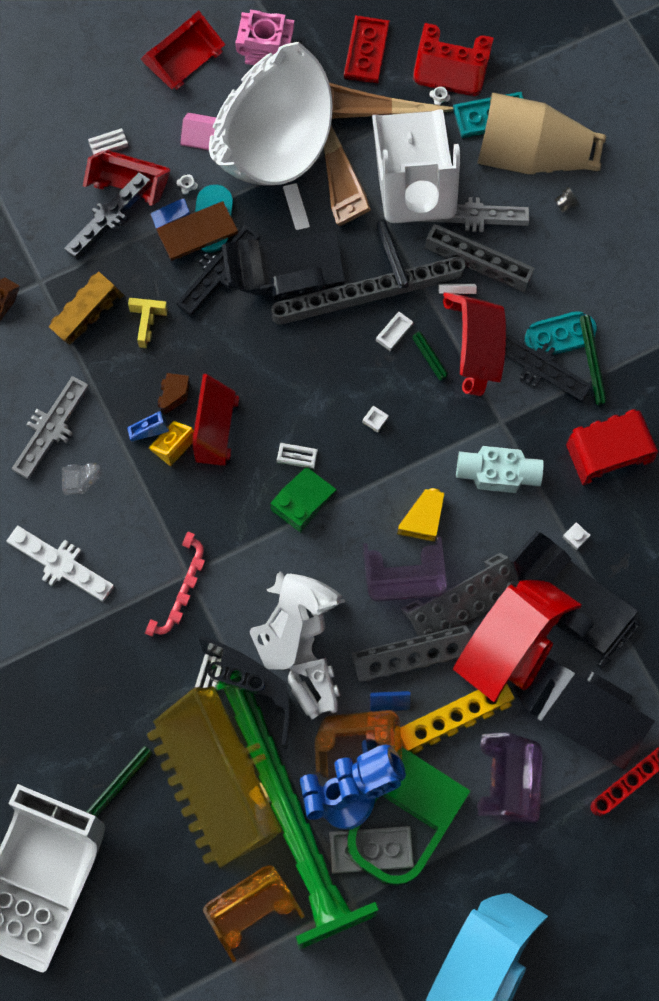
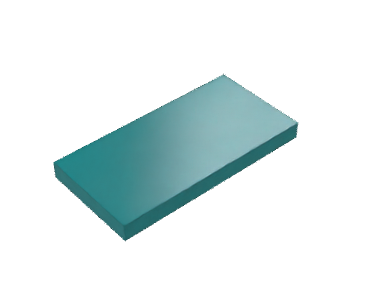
M522 92L506 94L524 99ZM491 97L453 105L461 138L485 134Z

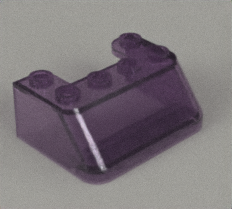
M437 537L435 545L423 548L421 552L422 565L384 568L382 555L375 550L368 551L367 543L363 544L362 554L365 582L368 595L373 601L437 597L445 593L447 581L441 537Z
M510 732L482 734L481 750L486 756L492 757V778L490 786L491 797H481L477 806L478 816L499 821L537 822L540 815L542 749L540 744Z

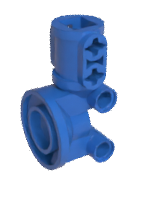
M381 745L358 756L357 763L353 764L350 758L338 759L334 763L337 778L328 780L323 787L319 785L318 777L315 774H307L301 777L300 785L307 818L315 820L323 817L331 825L342 830H350L360 826L371 814L375 798L399 788L401 781L405 779V768L398 753L391 745Z

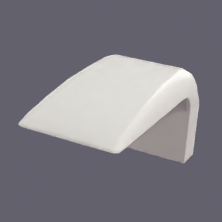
M17 784L9 802V805L14 809V816L0 846V955L36 971L45 972L96 859L103 840L105 824L94 815Z

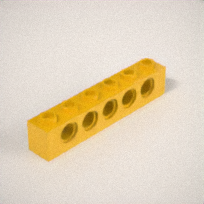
M508 684L505 685L499 695L497 703L493 705L487 702L486 695L476 690L398 728L396 734L404 749L412 752V754H416L422 751V746L428 743L432 746L440 742L441 737L445 735L450 737L459 732L458 729L463 726L469 728L475 725L477 719L483 717L485 720L493 716L494 711L498 709L504 711L510 708L515 698ZM472 704L478 706L479 712L472 713L469 710V706ZM458 713L461 716V721H453L451 714ZM441 722L444 729L436 730L433 727V723ZM418 730L424 731L426 738L418 739L415 732Z

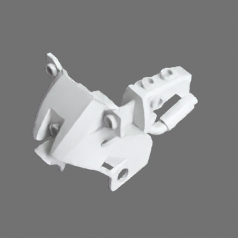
M279 572L276 576L275 585L267 589L268 592L280 594L279 603L267 623L251 628L250 635L267 669H290L288 683L292 688L291 692L307 716L309 715L311 719H314L322 712L331 710V713H335L338 711L337 697L340 696L338 686L333 685L332 677H335L331 665L328 666L326 658L317 659L313 655L312 644L315 639L314 636L325 630L323 613L328 612L340 603L346 602L345 598L341 599V594L318 580L297 574H287L284 576L282 572ZM307 609L311 611L314 617L309 618ZM259 634H260V636H261V638H262V641H263V644H264V645H261V644L258 642V636H259ZM266 634L269 635L270 641H267ZM299 674L309 677L321 696L319 702H317L305 681H302Z

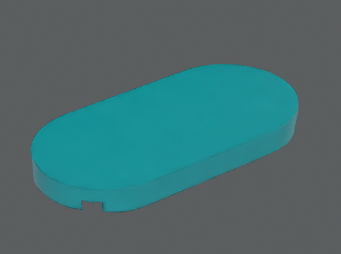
M221 185L204 187L197 196L195 212L223 201L232 217L233 198L230 191ZM229 238L204 247L201 250L211 253L217 252L222 248L223 244L228 243Z
M576 311L531 324L524 337L525 345L536 351L538 347L542 349L544 344L547 343L549 346L546 352H549L551 347L555 348L552 355L585 347L580 317L586 314ZM590 316L595 338L597 326L594 319Z

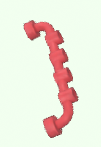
M187 532L182 546L190 548L191 545L194 546L196 554L183 581L167 623L163 627H158L157 621L150 620L145 631L146 635L153 637L154 633L159 635L166 634L171 631L175 623L179 624L183 616V613L180 612L182 605L187 606L190 595L187 594L189 588L194 589L198 579L194 577L196 571H201L205 560H202L204 553L203 545L194 538L195 534Z

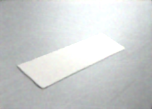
M297 183L283 186L295 229L299 230L310 227Z

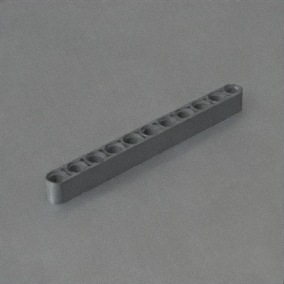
M453 257L405 269L409 287L403 290L399 288L394 273L280 301L272 306V320L279 325L438 285V283L458 280L464 274L465 261L461 257ZM456 266H457V267H459L460 269H459V270H455L453 267H456ZM441 271L443 274H437L435 272ZM422 275V276H424L425 278H424V279H420V278H418L417 276ZM387 284L391 287L385 288L382 285ZM366 289H371V290H373V291H372V292H366L365 290H366ZM352 293V294H354L355 296H354V297H349V296H347V294ZM330 298H336L337 301H334V302H333V301H330L329 299H330ZM317 302L320 305L313 306L312 303ZM295 307H301V308H302V309L299 310V311L294 310ZM279 311L284 312L283 315H277L276 313Z

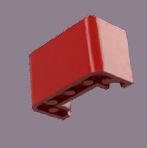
M632 409L622 416L614 415L604 422H593L586 428H583V426L577 427L572 431L573 433L566 444L582 485L592 483L591 478L597 476L600 478L604 473L634 463L637 465L641 464V462L644 465L653 463L658 454L657 447L641 411H636V409Z

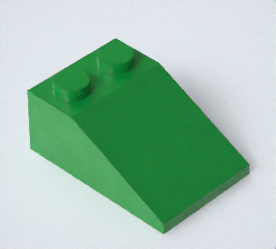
M306 467L270 503L271 511L301 533L336 492V489Z

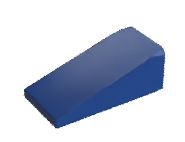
M185 198L151 213L155 228L190 215Z
M161 411L127 427L131 441L169 431L167 420Z

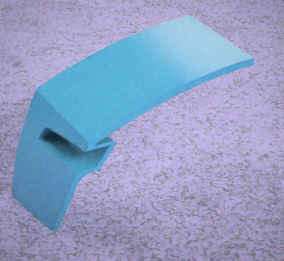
M510 893L492 896L483 900L478 910L473 909L466 919L436 977L426 1001H512L526 971V967L518 963L519 958L532 934L547 920L548 916Z

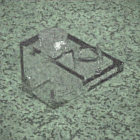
M87 463L86 466L69 464L66 467H61L64 495L84 494L102 475L101 466L96 463Z

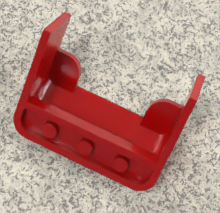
M103 150L88 158L83 186L87 187L93 184L98 189H104L108 186L123 189L138 173H141L153 183L142 195L145 202L153 206L161 199L169 178L170 169L116 152Z

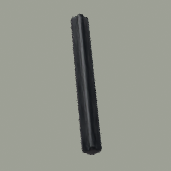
M378 220L376 222L377 229L398 286L402 290L404 288L407 289L409 282L386 220Z

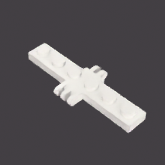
M18 525L7 539L8 544L45 566L43 570L45 575L42 580L47 582L51 576L52 578L49 581L51 586L57 580L60 582L64 578L103 603L114 588L112 583L76 562L75 560L82 550L77 548L72 553L75 548L73 544H70L66 550L65 548L69 544L66 540L62 542L57 550Z

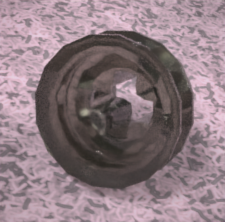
M568 186L566 190H561L563 194L554 199L562 213L571 207L574 210L576 206H580Z

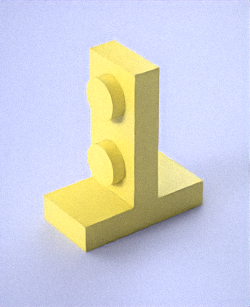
M129 298L128 306L130 312L142 313L137 339L138 345L141 348H147V342H151L152 331H149L150 325L154 324V315L167 316V304L165 301Z

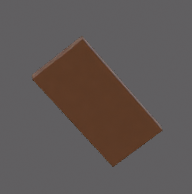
M223 201L156 228L171 261L238 234V230Z

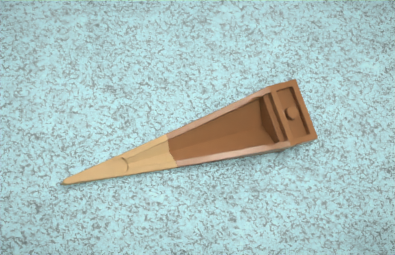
M329 83L332 94V118L419 113L440 109L443 112H452L454 109L449 106L418 103L375 95Z
M331 126L324 145L331 209L336 224L341 226L371 211L366 197L367 195Z

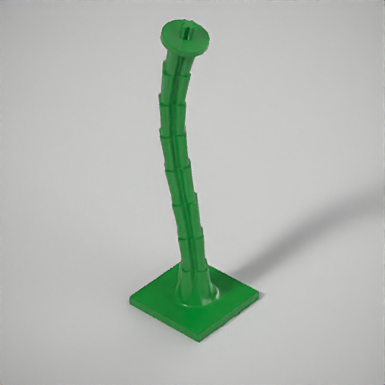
M234 673L231 677V681L235 683L242 679V675H239V673ZM216 684L217 690L223 688L236 714L234 718L248 744L247 749L260 774L258 777L272 802L271 808L284 831L283 836L297 862L296 867L310 893L308 897L316 928L296 936L299 950L376 917L379 910L376 902L352 912L336 885L332 884L323 854L319 853L310 824L306 823L298 796L293 792L286 768L281 764L273 737L269 735L261 707H258L254 694L224 684Z

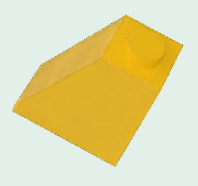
M434 488L425 489L399 524L397 534L435 542L444 493Z

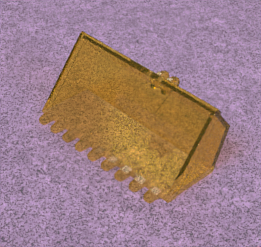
M214 686L193 688L153 721L156 729L147 734L148 739L153 741L161 737L163 744L154 748V752L157 756L167 752L170 759L161 763L162 770L167 771L174 767L177 773L168 778V783L170 786H174L181 782L184 788L175 794L176 801L179 802L188 798L191 804L183 808L181 812L184 817L195 813L198 819L189 824V830L193 833L202 828L205 836L197 839L195 843L198 848L209 844L212 850L202 857L204 863L208 864L216 860L220 868L232 860L267 844L282 832L254 773L255 769L253 766L265 760L266 757L263 754L251 760L248 757L249 753L257 751L261 746L259 743L244 748L243 744L240 743Z

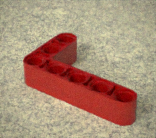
M659 747L593 800L591 811L594 815H606L659 771V758L657 755ZM643 764L650 766L651 773L643 771ZM628 776L635 778V786H631L627 782ZM612 789H618L621 793V798H615L612 795ZM597 801L605 803V811L597 808Z

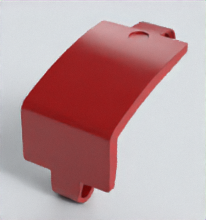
M444 292V307L449 310L462 311L463 331L460 375L468 377L463 381V392L465 394L481 396L486 390L488 381L500 383L502 379L506 348L504 307L484 300Z

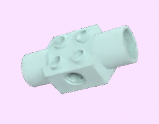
M483 446L478 453L459 451L456 478L474 480L477 489L516 493L521 485L541 486L543 460L525 458L521 450Z

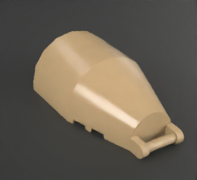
M492 92L488 120L477 164L525 174L580 169L600 171V159L603 143L606 142V135L591 131L546 103ZM593 142H596L593 161L589 160V157L592 149Z

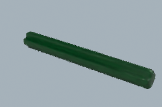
M584 315L580 317V324L596 404L602 405L607 402L597 348L591 318L589 315Z
M144 746L86 813L98 817L152 755V751Z

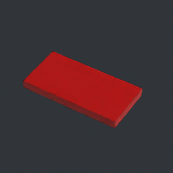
M355 15L344 71L345 79L378 84L389 29V20Z

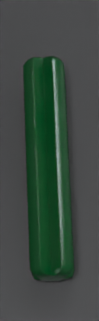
M422 332L415 333L412 338L439 380L445 379L448 373Z

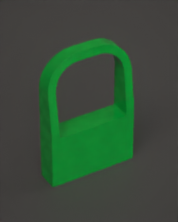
M403 747L399 750L398 755L403 762L406 777L401 781L399 788L382 796L434 829L436 833L410 872L404 875L393 876L381 871L359 854L356 847V835L362 824L350 829L347 838V848L352 861L378 881L393 886L407 884L419 875L470 793L469 789ZM379 797L375 798L374 805L376 804Z

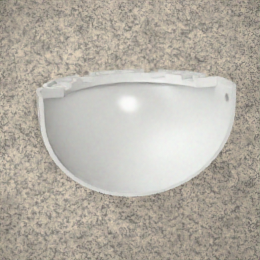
M299 42L279 47L277 53H269L257 62L241 79L243 83L236 91L234 89L231 91L217 115L213 125L215 129L214 136L211 135L209 141L210 156L224 171L237 179L256 185L288 183L304 174L314 164L323 150L332 121L331 88L326 73L319 61Z

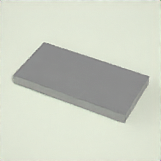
M410 826L358 830L356 847L359 854L366 861L380 870L414 868ZM349 831L329 832L332 874L365 872L352 861L347 848Z

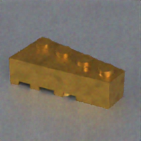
M98 271L97 274L90 277L88 284L84 288L78 290L76 297L64 306V310L52 319L49 328L70 345L87 330L88 323L96 322L100 318V312L104 309L109 310L113 306L112 301L117 297L121 299L124 294Z

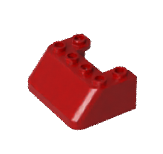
M425 23L414 68V81L419 85L427 87H444L450 92L469 96L479 95L483 88L494 38L479 36L475 39L473 49L439 42L440 29L436 25Z

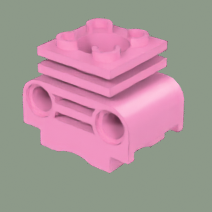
M251 9L250 13L242 12L235 42L237 53L245 56V64L255 65L269 53H277L279 47L292 42L294 20L286 19L285 15L277 13L269 14Z

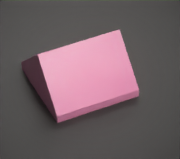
M187 113L183 118L181 145L209 150L210 136H214L215 132L213 125L216 117Z

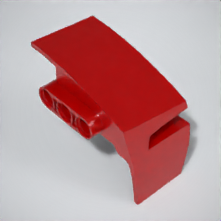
M525 580L520 581L516 588L512 585L508 586L471 637L454 665L453 670L493 702L497 701L509 680L522 690H526L532 684L552 649L553 642L547 639L552 627L558 623L564 613L579 609L582 604L546 581Z

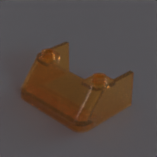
M385 710L325 717L321 721L315 738L316 772L324 778L328 777L327 751H330L335 746V737L374 733L378 744L391 745L402 760L399 716L394 711Z
M271 865L259 869L209 901L203 908V913L233 963L237 960L231 949L240 944L242 940L240 931L274 909L278 914H288L292 909H295L301 919L305 917L291 891L276 869Z

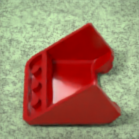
M203 374L193 434L195 461L226 466V461L230 460L231 448H228L227 445L232 412L234 407H238L239 396L236 395V391L208 374Z

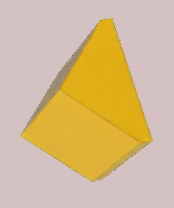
M173 421L168 426V432L161 434L149 447L153 453L170 467L193 443L194 429L176 421Z

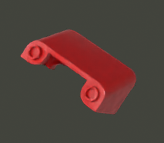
M198 10L174 32L149 50L141 60L169 88L173 89L175 87L177 90L185 84L183 80L210 57L214 56L216 58L223 52L221 48L226 44Z

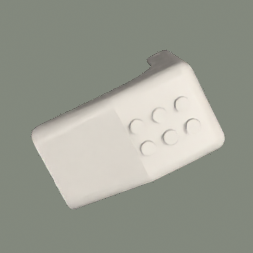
M443 110L372 115L378 176L386 220L390 223H405L453 218L457 212L460 149L459 144H454L452 166Z

